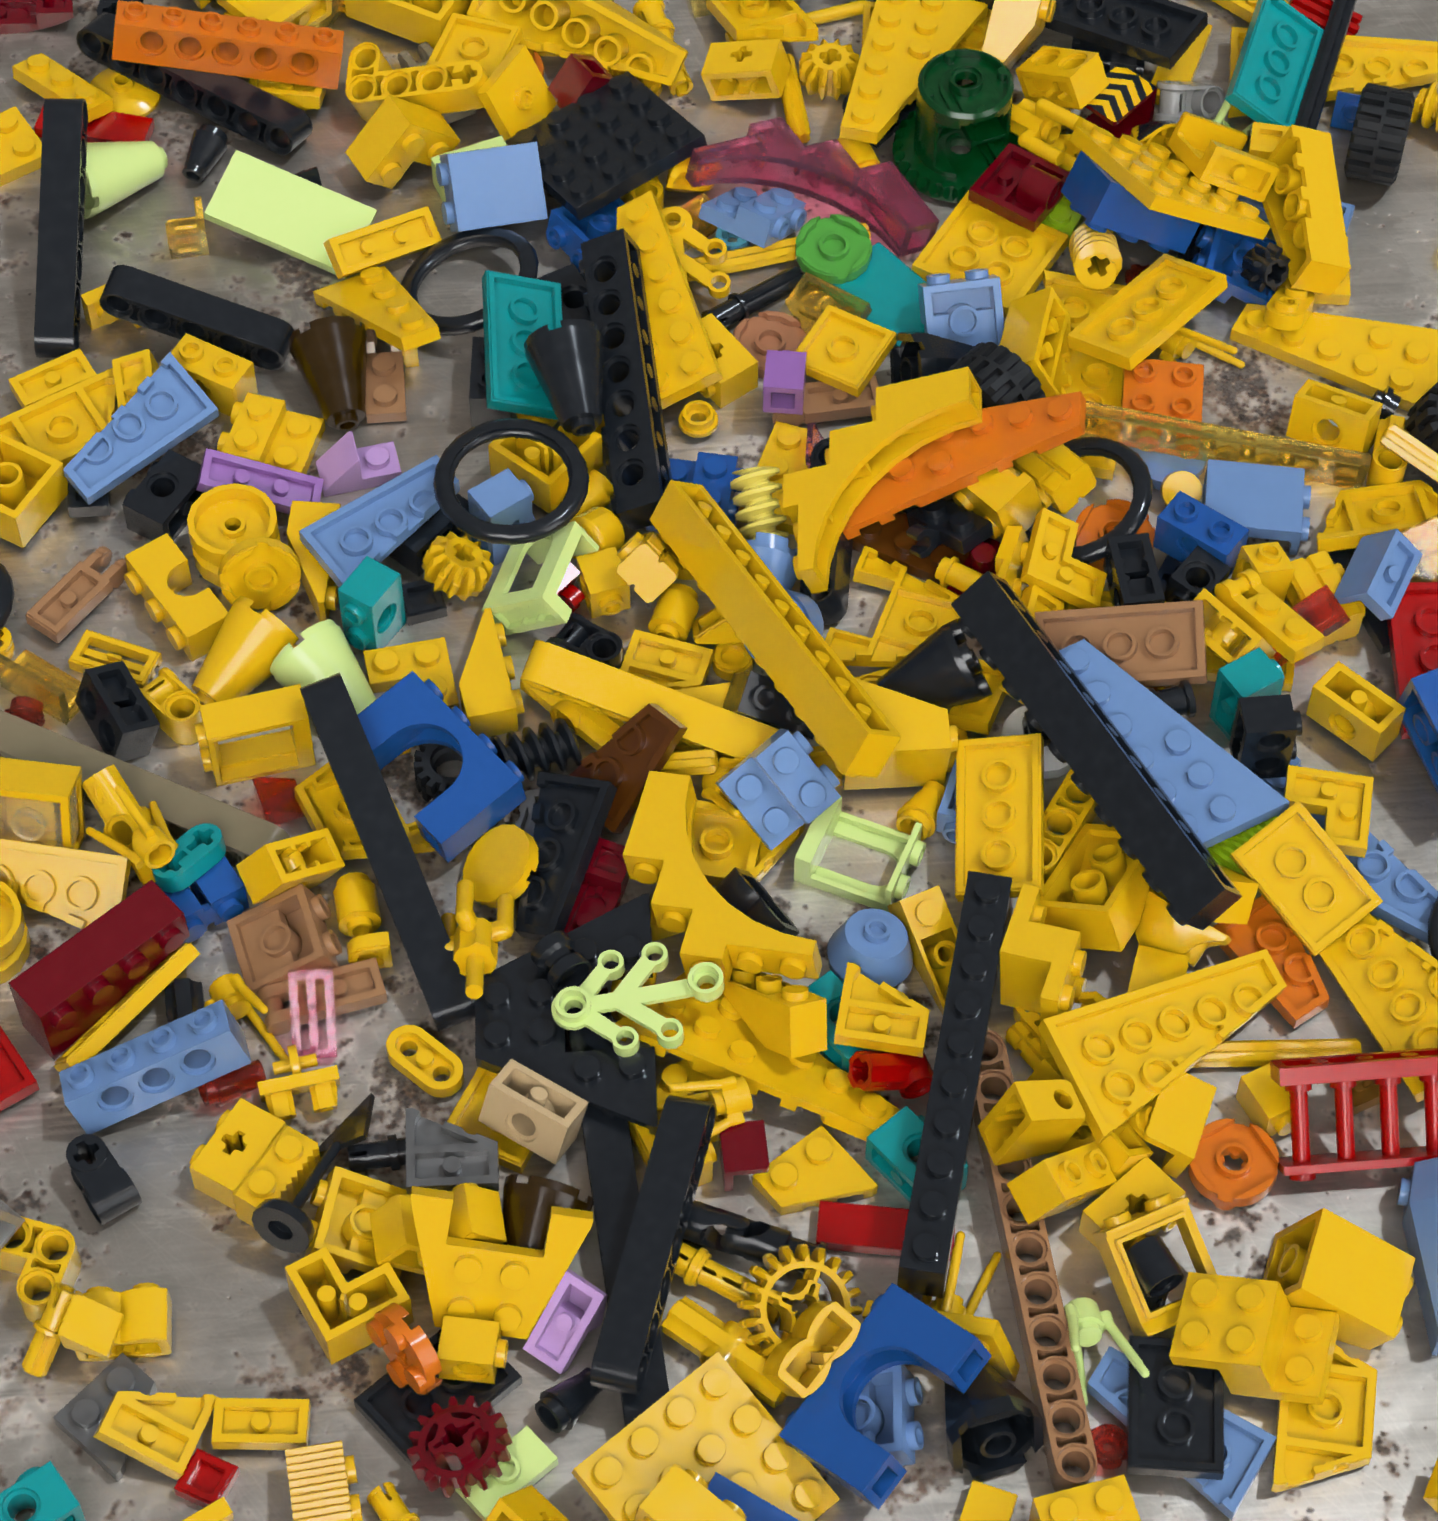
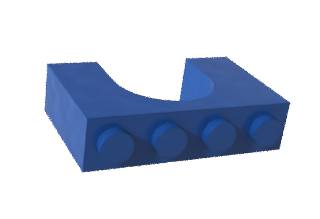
M412 671L358 714V718L380 770L404 751L421 744L444 745L456 751L463 758L462 768L455 782L414 816L421 836L449 863L527 799L522 785L525 778L512 761L508 760L504 763L496 755L498 751L495 745L484 733L477 736L469 728L471 726L470 721L457 706L450 709L442 701L444 699L442 692L430 679L423 682Z
M892 1283L886 1292L878 1296L873 1302L870 1313L862 1322L853 1345L843 1355L833 1361L822 1385L812 1394L808 1395L800 1407L794 1409L789 1414L785 1427L779 1436L790 1447L809 1460L811 1464L879 1510L907 1471L892 1454L859 1432L856 1424V1406L864 1387L881 1371L896 1365L909 1364L930 1371L964 1394L992 1355L976 1336Z

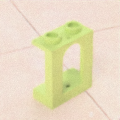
M576 521L569 522L551 536L535 542L510 545L482 611L484 612V609L491 608L494 622H502L506 635L567 623L572 609L556 594L571 558L597 552L599 545ZM526 553L537 564H543L532 588L509 593Z
M841 796L811 822L794 858V881L874 909L889 912L887 905L895 903L896 899L902 900L905 898L911 882V876H908L909 870L912 865L918 867L924 856L926 842L921 841L922 823L916 822L911 835L841 811ZM832 837H839L894 858L897 865L888 885H871L820 867L819 865Z

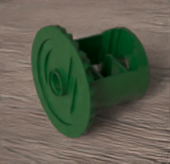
M954 49L934 56L923 66L918 77L916 111H911L908 118L901 121L899 129L895 131L892 149L893 160L898 172L914 189L937 200L959 203L967 191L1009 143L1020 147L1017 141L1018 136L1010 132L1014 81L1011 72L1003 62L983 51ZM965 79L972 81V83L962 86L956 84L958 81ZM962 145L970 151L966 154H956L951 148Z

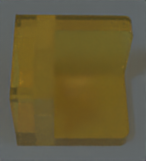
M201 196L193 197L195 217L172 219L165 223L171 260L210 255Z

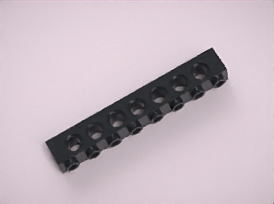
M622 228L580 243L583 259L579 260V269L587 288V292L583 293L585 307L590 314L591 321L599 326V330L604 337L602 414L604 415L605 426L601 428V435L609 452L610 460L606 461V471L614 489V495L610 497V503L613 513L635 531L653 525L649 519L668 483L672 480L640 250L634 240Z

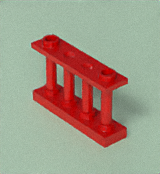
M1438 1048L1270 1060L1271 1079L1280 1087L1284 1086L1285 1091L1289 1092L1292 1156L1279 1157L1278 1170L1284 1176H1289V1180L1311 1181L1316 1179V1174L1409 1167L1413 1166L1414 1162L1438 1157ZM1419 1076V1081H1422L1424 1085L1426 1146L1400 1148L1397 1084L1402 1083L1401 1077ZM1374 1080V1084L1379 1085L1382 1149L1355 1151L1352 1088L1357 1086V1081ZM1329 1083V1087L1334 1088L1337 1153L1311 1155L1308 1091L1312 1090V1084Z

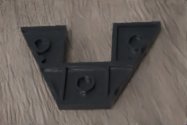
M644 893L567 933L574 941L575 952L584 954L591 963V972L597 966L599 955L606 950H616L624 958L625 972L617 980H623L641 958L643 947L652 942L649 893ZM532 951L495 969L491 974L484 975L483 995L475 999V1058L478 1067L493 1073H499L509 1060L513 1059L588 1101L587 1107L599 1109L604 1116L611 1119L617 1116L649 1129L650 1134L656 1135L658 1128L655 1047H640L638 1052L631 1057L618 1056L613 1049L566 1052V1029L556 1024L551 1012L552 1002L558 992L548 982V973L539 970L531 960L530 955ZM652 954L648 957V959L651 960V961H652ZM611 961L606 963L604 967L613 969L618 966V963Z

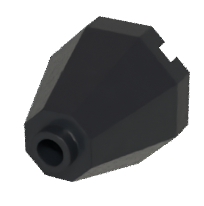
M899 332L896 340L902 341L900 347H893L890 353L891 384L946 372L975 346L928 333Z
M986 1363L964 1394L944 1381L947 1453L954 1471L963 1474L964 1468L969 1470L972 1478L980 1481L1019 1470L1027 1462L1024 1454L1031 1447L1036 1453L1044 1445L1043 1419L1037 1406L989 1363Z

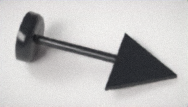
M372 1093L319 1146L320 1157L322 1158L292 1203L287 1200L272 1198L264 1200L257 1206L253 1212L252 1222L261 1238L270 1245L290 1253H300L309 1247L315 1230L312 1220L302 1210V1207L339 1151L368 1139L375 1099Z

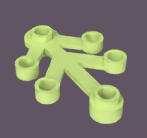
M650 942L643 947L641 958L612 993L597 995L607 980H617L625 972L622 954L616 950H606L599 955L597 966L580 987H566L557 994L551 1005L552 1017L558 1026L566 1030H579L584 1027L590 1029L612 1042L613 1050L618 1056L631 1057L640 1048L638 1032L630 1026L620 1027L601 1015L602 1013L617 1011L655 1033L658 1043L663 1048L675 1049L684 1041L683 1025L679 1020L665 1018L646 1007V1005L694 997L701 1002H712L719 998L724 991L723 972L714 963L701 962L691 968L688 979L642 987L652 973L663 971L669 963L666 946L660 942ZM654 953L662 955V958L657 961L648 959ZM611 961L618 963V966L613 969L604 967L606 963ZM704 983L714 985L710 989L699 988ZM574 1007L581 1009L578 1013H567L569 1009ZM670 1029L678 1032L674 1037L662 1035ZM623 1038H631L633 1040L627 1046L618 1043Z

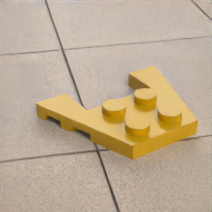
M864 546L854 569L853 581L891 591L872 638L830 627L825 641L845 666L893 667L942 625L960 618L951 605L959 595L930 579H927L925 583L907 574L906 566L897 561L889 564L878 558L877 550Z
M411 748L404 751L399 756L411 752ZM328 762L294 787L295 798L312 831L328 827L343 860L368 858ZM395 805L414 854L437 852L421 836L416 821L406 824Z
M412 1186L410 1201L434 1326L442 1328L444 1316L499 1321L501 1336L527 1340L593 1224V1212L551 1206L543 1250L448 1237L454 1192Z

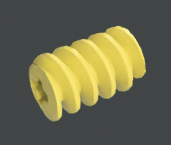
M760 466L732 472L734 475H740L730 482V486L733 490L742 491V493L732 499L733 505L745 507L735 514L736 521L747 523V525L738 529L745 539L755 540L756 532L776 534L785 538L789 537V532L777 530L776 528L777 525L787 520V517L784 515L774 514V509L780 506L779 499L772 498V493L781 489L782 484L770 482L769 478L780 472L778 467Z

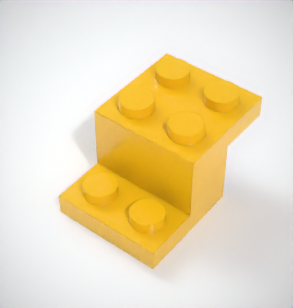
M1023 883L1000 948V1004L1014 1008L1016 1006L1023 1008V1010L1040 1013L1041 1023L1043 1019L1071 1011L1074 1003L1081 1004L1079 997L1081 992H1085L1087 979L1082 977L1086 965L1087 951L1080 950V931L1044 924L1047 907L1040 905V887ZM1040 1033V1050L1050 1053Z
M1188 1272L1169 1358L1173 1365L1219 1370L1232 1395L1323 1405L1340 1318L1336 1311L1291 1307L1279 1281Z

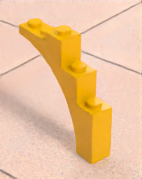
M968 366L876 387V405L871 406V422L829 431V448L825 449L826 465L783 474V491L779 492L778 499L781 512L784 516L788 515L793 522L794 537L798 544L797 555L793 557V569L797 579L803 580L812 594L828 591L831 562L840 535L853 511L870 489L896 464L922 446L951 432L982 423V389Z
M649 771L623 852V858L631 880H637L643 884L657 883L651 900V907L658 928H664L673 933L686 931L679 952L686 977H688L694 965L701 962H711L721 968L724 982L729 983L733 968L750 974L760 972L781 974L796 980L802 978L819 979L822 961L817 940L785 934L752 920L730 905L706 879L693 855L692 826L697 797L691 776Z

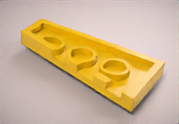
M385 266L366 268L359 275L313 291L316 305L323 309L330 306L333 308L334 315L352 317L358 326L362 322L366 330H375L377 338L403 352L441 339L436 322Z
M0 838V881L4 882L16 893L20 903L25 904L29 908L44 912L70 925L84 929L123 901L127 896L131 861L122 855Z

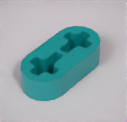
M210 823L199 824L189 829L176 840L178 848L172 860L161 868L152 869L156 884L162 891L175 893L186 889L225 856L226 845L218 826Z

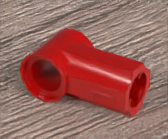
M877 1050L856 1051L849 1059L847 1077L853 1088H861L863 1091L899 1090L901 1097L904 1099H915L930 1092L933 1069L925 1052L923 1057Z

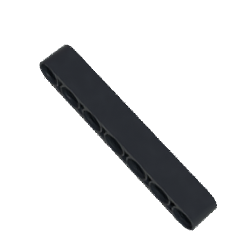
M102 13L77 33V45L88 58L276 154H289L312 133V122L304 111L236 76L112 60L116 17L114 14Z
M45 99L34 323V349L37 358H58L79 349L88 108L85 99Z
M669 1095L666 1098L594 1353L590 1373L592 1387L637 1396L643 1389L713 1132L716 1112L714 1102Z

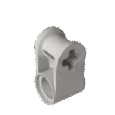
M1157 81V88L1160 89L1159 112L1155 113L1154 120L1178 123L1184 112L1213 120L1225 101L1226 94L1221 87L1193 81Z

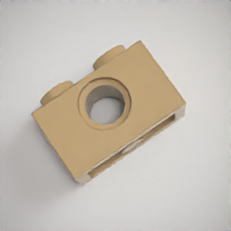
M510 1059L489 1084L478 1121L556 1164L577 1139L589 1102L517 1061Z

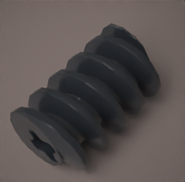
M557 718L554 721V732L547 723L543 722L538 725L537 736L530 727H524L521 740L513 731L506 734L505 745L496 735L490 738L498 751L496 755L504 763L508 760L512 761L521 772L525 773L530 782L534 781L536 767H540L542 772L551 773V763L556 762L563 773L567 772V759L572 758L578 767L582 764L580 762L582 760L581 750L575 731L562 718Z

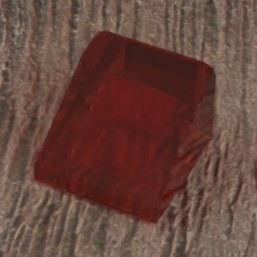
M259 777L252 779L254 793L264 820L278 825L305 816L295 798L294 787L297 786L295 778Z

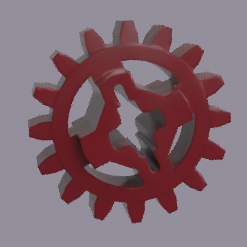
M471 1395L466 1399L464 1405H459L455 1396L450 1397L449 1407L445 1409L434 1403L432 1405L434 1415L431 1418L421 1415L417 1418L422 1430L409 1433V1438L414 1447L407 1450V1455L413 1464L412 1469L419 1481H424L430 1492H434L440 1487L445 1498H450L455 1488H460L465 1498L470 1497L471 1486L475 1484L485 1491L488 1489L485 1478L489 1475L500 1478L503 1474L498 1462H508L511 1459L506 1446L512 1444V1438L506 1428L507 1424L501 1412L495 1413L489 1401L484 1402L479 1407L475 1397Z

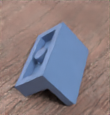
M1398 529L1363 536L1332 599L1338 605L1361 601L1380 621L1392 619L1423 554Z

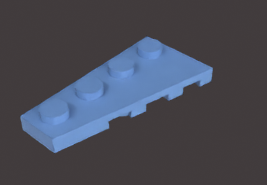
M171 352L161 361V366L151 377L147 376L137 387V393L125 406L121 405L111 416L112 420L100 433L96 432L63 469L65 478L88 505L219 416L218 408Z
M437 455L299 531L300 541L338 587L346 581L366 556L381 563L440 509L435 499L433 487L435 467L440 460ZM454 476L455 494L460 491L459 480L456 476Z

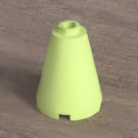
M153 141L87 142L84 219L100 214L162 178L168 166L164 149L160 146L158 147Z
M331 619L320 621L301 632L300 635L305 640L295 648L288 643L275 657L270 667V672L275 677V680L284 687L297 684L303 687L340 672L357 715L376 700L342 629Z

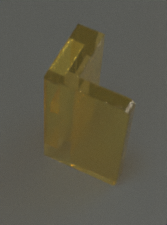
M26 649L15 661L0 654L1 687L65 725L80 711L75 698L81 681Z

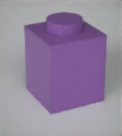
M767 350L763 382V412L803 415L807 352Z

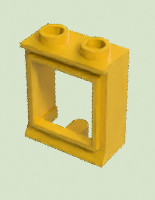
M1170 1193L1157 1196L1144 1202L1146 1211L1132 1217L1129 1210L1110 1216L1103 1220L1106 1228L1092 1233L1134 1336L1150 1337L1175 1326L1182 1298L1150 1312L1122 1243L1175 1221L1196 1273L1217 1275L1188 1205V1202H1190L1188 1197L1172 1199Z

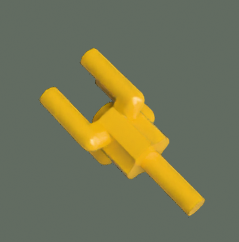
M1023 98L1016 105L1012 103L1010 132L1018 136L1019 146L1070 172L1077 158L1050 144L1057 140L1063 125L1073 131L1076 126L1092 130L1093 126L1097 125L1045 98H1041L1037 102L1029 98Z
M463 879L457 883L455 914L444 913L441 915V920L450 939V942L445 945V949L453 951V961L457 963L460 974L466 977L465 994L470 999H478L483 995L484 974H491L497 966L498 942L511 938L514 933V898L510 894H501L497 898L496 921L490 922L485 918L476 917L473 911L474 884L470 880Z

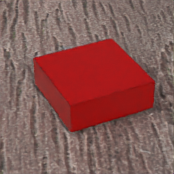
M197 1448L187 1464L183 1475L174 1487L175 1495L203 1508L222 1497L226 1499L240 1475L239 1467Z

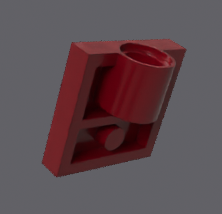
M1009 143L969 189L968 200L1034 232L1064 197L1061 189L1070 172Z

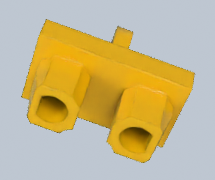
M296 1044L287 1046L289 1059L272 1062L274 1075L292 1072V1075L257 1082L261 1102L266 1101L269 1113L283 1121L297 1117L292 1096L296 1094L310 1092L314 1113L337 1109V1086L340 1085L337 1065L302 1073V1069L318 1066L316 1053L298 1057Z

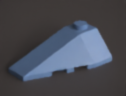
M1438 1157L1414 1162L1409 1179L1401 1178L1397 1205L1404 1206L1403 1230L1409 1255L1415 1257L1413 1274L1431 1353L1438 1356Z

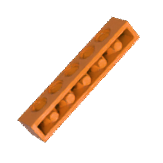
M118 0L112 60L338 90L344 31L333 30L328 27L318 28L296 25L291 22L259 20L254 17L223 15L212 11L201 12L181 9L175 6L164 7L143 4L138 1L127 2Z

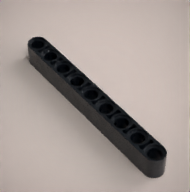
M340 672L299 688L438 1031H443L475 1018V1000L468 998L465 994L466 978L460 974L457 963L453 961V951L445 949V945L450 942V939Z

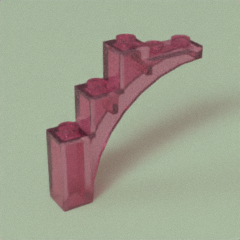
M782 117L751 123L745 137L693 148L685 176L692 187L719 183H748L783 188L807 195L839 209L861 223H867L869 229L879 236L898 257L923 251L935 235L939 224V219L892 161L859 168L837 139L804 146Z

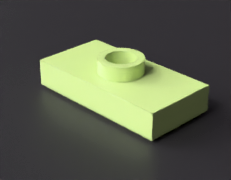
M525 1426L513 1436L512 1444L506 1446L511 1459L508 1462H498L503 1475L500 1478L492 1475L485 1478L488 1489L484 1491L475 1484L471 1486L470 1497L465 1498L461 1489L455 1488V1491L482 1521L487 1519L500 1497L527 1486H533L558 1465V1458L528 1426Z

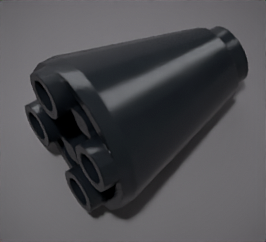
M957 619L938 628L876 681L878 686L942 708L977 702L992 695L989 684L981 672L983 671L982 666L973 648L970 649L968 647L966 636L958 626Z

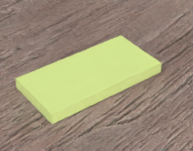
M235 150L204 212V219L335 275L336 273L323 243L330 238L372 225L377 216V209L238 150Z

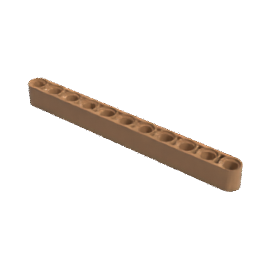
M988 1030L984 1055L991 1057L992 1060L983 1061L973 1119L1034 1404L1037 1406L1043 1419V1446L1054 1491L1058 1492L1094 1482L1097 1472V1455L1075 1356L1070 1346L1068 1325L1045 1221L1042 1219L1028 1225L1026 1220L1017 1221L1009 1216L1013 1213L1022 1214L1007 1186V1183L1011 1180L1003 1178L1001 1174L1013 1173L1019 1176L1032 1167L1031 1158L994 1166L978 1129V1125L999 1101L987 1099L984 1095L996 1094L1002 1097L1014 1082L1003 1038L996 1032ZM1021 1254H1031L1038 1260L1025 1262L1018 1256ZM1039 1295L1045 1298L1047 1302L1034 1304L1027 1297ZM1048 1337L1057 1344L1045 1347L1040 1345L1036 1339ZM1055 1379L1063 1382L1066 1387L1061 1390H1054L1049 1388L1045 1382ZM1060 1422L1068 1423L1076 1431L1062 1433L1054 1425ZM1069 1466H1076L1081 1468L1086 1475L1080 1478H1073L1068 1476L1063 1469Z

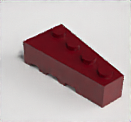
M150 880L8 983L23 1027L55 1061L190 936L184 913L153 880Z

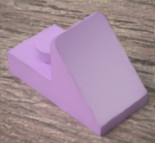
M352 431L347 432L316 461L319 478L324 479L322 487L324 497L378 487L402 474L393 441L356 448Z
M570 1269L567 1270L523 1349L559 1374L566 1372L587 1334L600 1327L603 1321L608 1294Z

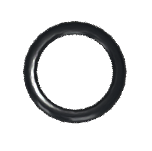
M498 227L462 231L444 238L417 257L406 271L401 285L419 304L417 297L418 289L428 273L450 256L475 247L498 246L513 251L520 264L518 276L537 279L539 261L534 247L527 239L514 231ZM483 309L455 317H440L427 313L438 325L440 336H457L484 329Z
M518 418L491 420L474 426L456 437L444 450L435 467L433 479L435 499L441 511L459 530L475 539L504 545L535 542L551 536L566 526L581 509L587 496L589 485L586 461L578 447L564 433L541 422ZM524 438L533 440L553 449L562 458L567 467L569 477L568 489L563 501L557 508L543 518L517 525L490 523L470 514L460 504L455 494L454 476L460 461L468 452L479 445L496 439Z
M1102 437L1077 438L1064 443V445L1079 457L1101 456L1112 459L1120 464L1130 476L1133 486V498L1124 518L1109 533L1096 541L1073 548L1071 557L1086 564L1105 558L1108 537L1136 534L1147 517L1152 501V478L1148 466L1139 454L1123 443ZM1028 529L1025 533L1030 541L1031 532Z

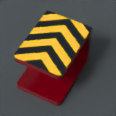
M1119 63L1106 74L1109 86L1085 106V108L1093 112L1085 118L1086 120L1109 131L1114 137L1121 138L1122 134L1131 136L1132 128L1153 121L1157 87Z

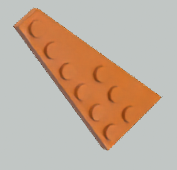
M1082 392L982 408V423L951 432L934 440L896 464L870 489L855 508L843 530V534L847 540L861 535L860 529L878 521L881 525L895 520L894 514L913 505L922 508L979 482L978 476L995 468L1002 472L1013 467L1012 461L1031 452L1042 454L1084 435L1086 399Z

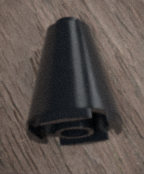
M585 319L560 320V328L549 331L548 325H545L528 336L524 343L525 356L563 430L575 436H587L593 433L602 423L604 337L595 322Z

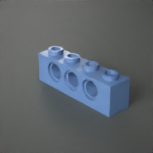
M222 999L59 1072L65 1105L86 1134H93L252 1062L244 1031Z

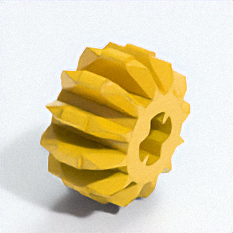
M823 38L820 45L809 43L808 49L801 54L799 59V80L801 85L806 87L808 95L819 93L821 101L826 96H832L837 101L840 94L847 95L851 90L859 62V54L854 53L852 44L841 46L839 39L834 43H828Z
M450 531L445 537L438 535L432 541L422 560V568L425 570L424 580L434 583V592L442 590L447 594L448 599L454 595H457L463 601H466L469 596L478 597L492 575L494 565L490 562L491 553L481 549V541L472 542L469 540L467 534L458 537Z

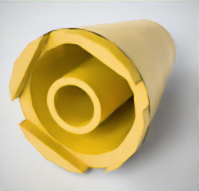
M239 596L233 602L192 684V688L199 697L201 705L248 695L272 676L270 667L279 652L288 643L295 648L299 638L270 611L264 609L262 612L257 613L250 608L255 601Z

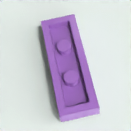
M206 448L202 458L196 490L206 492L216 486L233 483L250 485L266 493L274 503L276 511L290 515L292 501L320 502L324 479Z

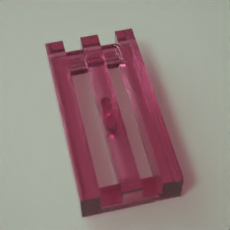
M332 967L288 970L292 1045L296 1044L298 1057L316 1053L317 1058L338 1057ZM315 979H324L328 1048H319ZM299 980H306L310 1049L301 1050L297 984Z

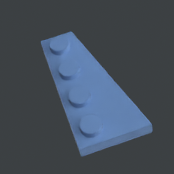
M1109 1346L1087 1383V1392L1127 1427L1128 1358L1124 1353ZM1224 1409V1475L1222 1480L1184 1479L1232 1521L1275 1445L1277 1437Z

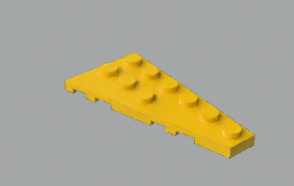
M1247 303L1230 333V340L1367 396L1373 397L1377 390L1384 392L1389 386L1394 389V394L1401 397L1397 408L1407 412L1438 382V329L1312 312L1302 328L1292 331L1279 330L1268 326L1264 322L1265 305Z
M684 972L673 981L688 979V977H686ZM704 983L699 988L710 989L714 985ZM723 993L719 998L708 1003L698 1001L694 997L646 1005V1007L665 1018L679 1020L683 1025L684 1041L675 1049L663 1048L658 1043L655 1033L626 1016L615 1023L620 1027L630 1026L638 1032L639 1041L649 1044L650 1047H655V1053L658 1056L664 1058L666 1053L669 1052L688 1060L692 1070L714 1079H722L733 1075L735 1078L743 1076L751 1094L757 1096L759 1090L780 1098L779 1106L794 1112L798 1106L819 1114L823 1124L866 1141L871 1133L900 1111V1109L874 1091H863L861 1088H853L847 1077L848 1073L819 1053L790 1059L765 1048ZM670 1029L662 1035L674 1037L678 1032Z

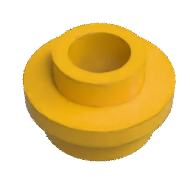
M691 401L684 406L679 414V427L684 434L690 437H707L714 433L718 427L717 412L706 401Z

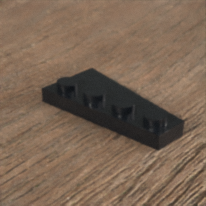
M538 771L536 785L540 788L538 803L533 804L531 820L535 823L533 837L538 846L539 863L536 872L531 870L527 878L530 884L526 891L520 895L515 931L523 938L540 941L552 932L565 930L617 792V788L610 781Z

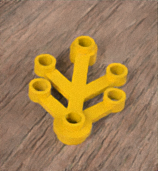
M677 206L661 210L666 224L671 221L679 222L675 226L667 224L686 278L688 275L707 288L713 298L723 299L727 297L731 292L730 277L724 272L713 273L684 253L683 245L684 241L703 253L705 260L709 264L720 265L727 259V246L725 242L719 238L708 239L692 228V217L687 210ZM714 248L720 249L722 251L718 255H712L709 253V251ZM717 282H723L726 284L721 289L713 287V285Z

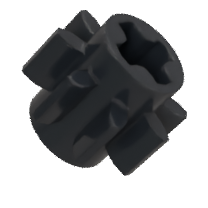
M1271 242L1266 248L1256 243L1254 248L1245 254L1242 261L1243 271L1240 275L1249 280V287L1260 293L1265 287L1276 291V287L1285 282L1289 274L1288 263L1291 260L1282 254L1283 248Z

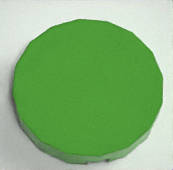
M830 214V218L820 219L819 216L811 219L801 227L796 238V260L801 270L812 279L826 284H844L857 279L867 270L872 258V244L866 228L855 219L841 214Z

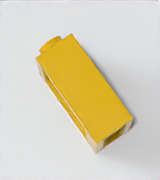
M300 684L199 706L202 723L194 724L204 772L213 771L216 787L316 765L309 717L299 689L301 688ZM290 726L288 730L218 744V741Z

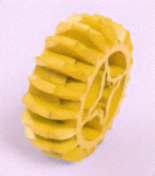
M798 1244L794 1254L789 1246L779 1247V1261L772 1253L764 1254L762 1258L767 1269L766 1271L759 1266L750 1267L749 1272L757 1280L756 1283L742 1282L740 1285V1289L744 1292L751 1293L750 1301H737V1308L749 1310L750 1317L742 1318L738 1323L741 1328L754 1327L753 1334L749 1335L746 1341L749 1345L759 1344L763 1341L759 1351L762 1357L767 1359L777 1345L791 1338L793 1327L800 1316L797 1315L795 1317L794 1315L798 1311H792V1305L782 1300L794 1301L805 1299L801 1304H807V1308L813 1303L820 1301L819 1289L821 1284L818 1283L819 1278L827 1286L832 1301L839 1303L851 1315L862 1314V1307L850 1305V1298L858 1297L861 1294L860 1289L857 1287L846 1288L845 1286L854 1276L852 1271L845 1270L836 1274L842 1262L839 1257L833 1256L825 1262L826 1250L824 1248H815L810 1256L808 1245ZM798 1268L805 1269L802 1279H797L794 1287L789 1292L785 1293L772 1289L776 1281L787 1272ZM767 1304L776 1308L780 1313L781 1323L779 1331L782 1332L780 1338L770 1326L767 1316Z

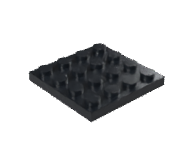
M628 71L613 77L609 83L593 93L583 94L578 98L577 103H571L558 111L550 113L543 120L527 129L518 131L513 137L505 141L507 145L537 142L544 189L579 221L708 147L705 136L701 131Z

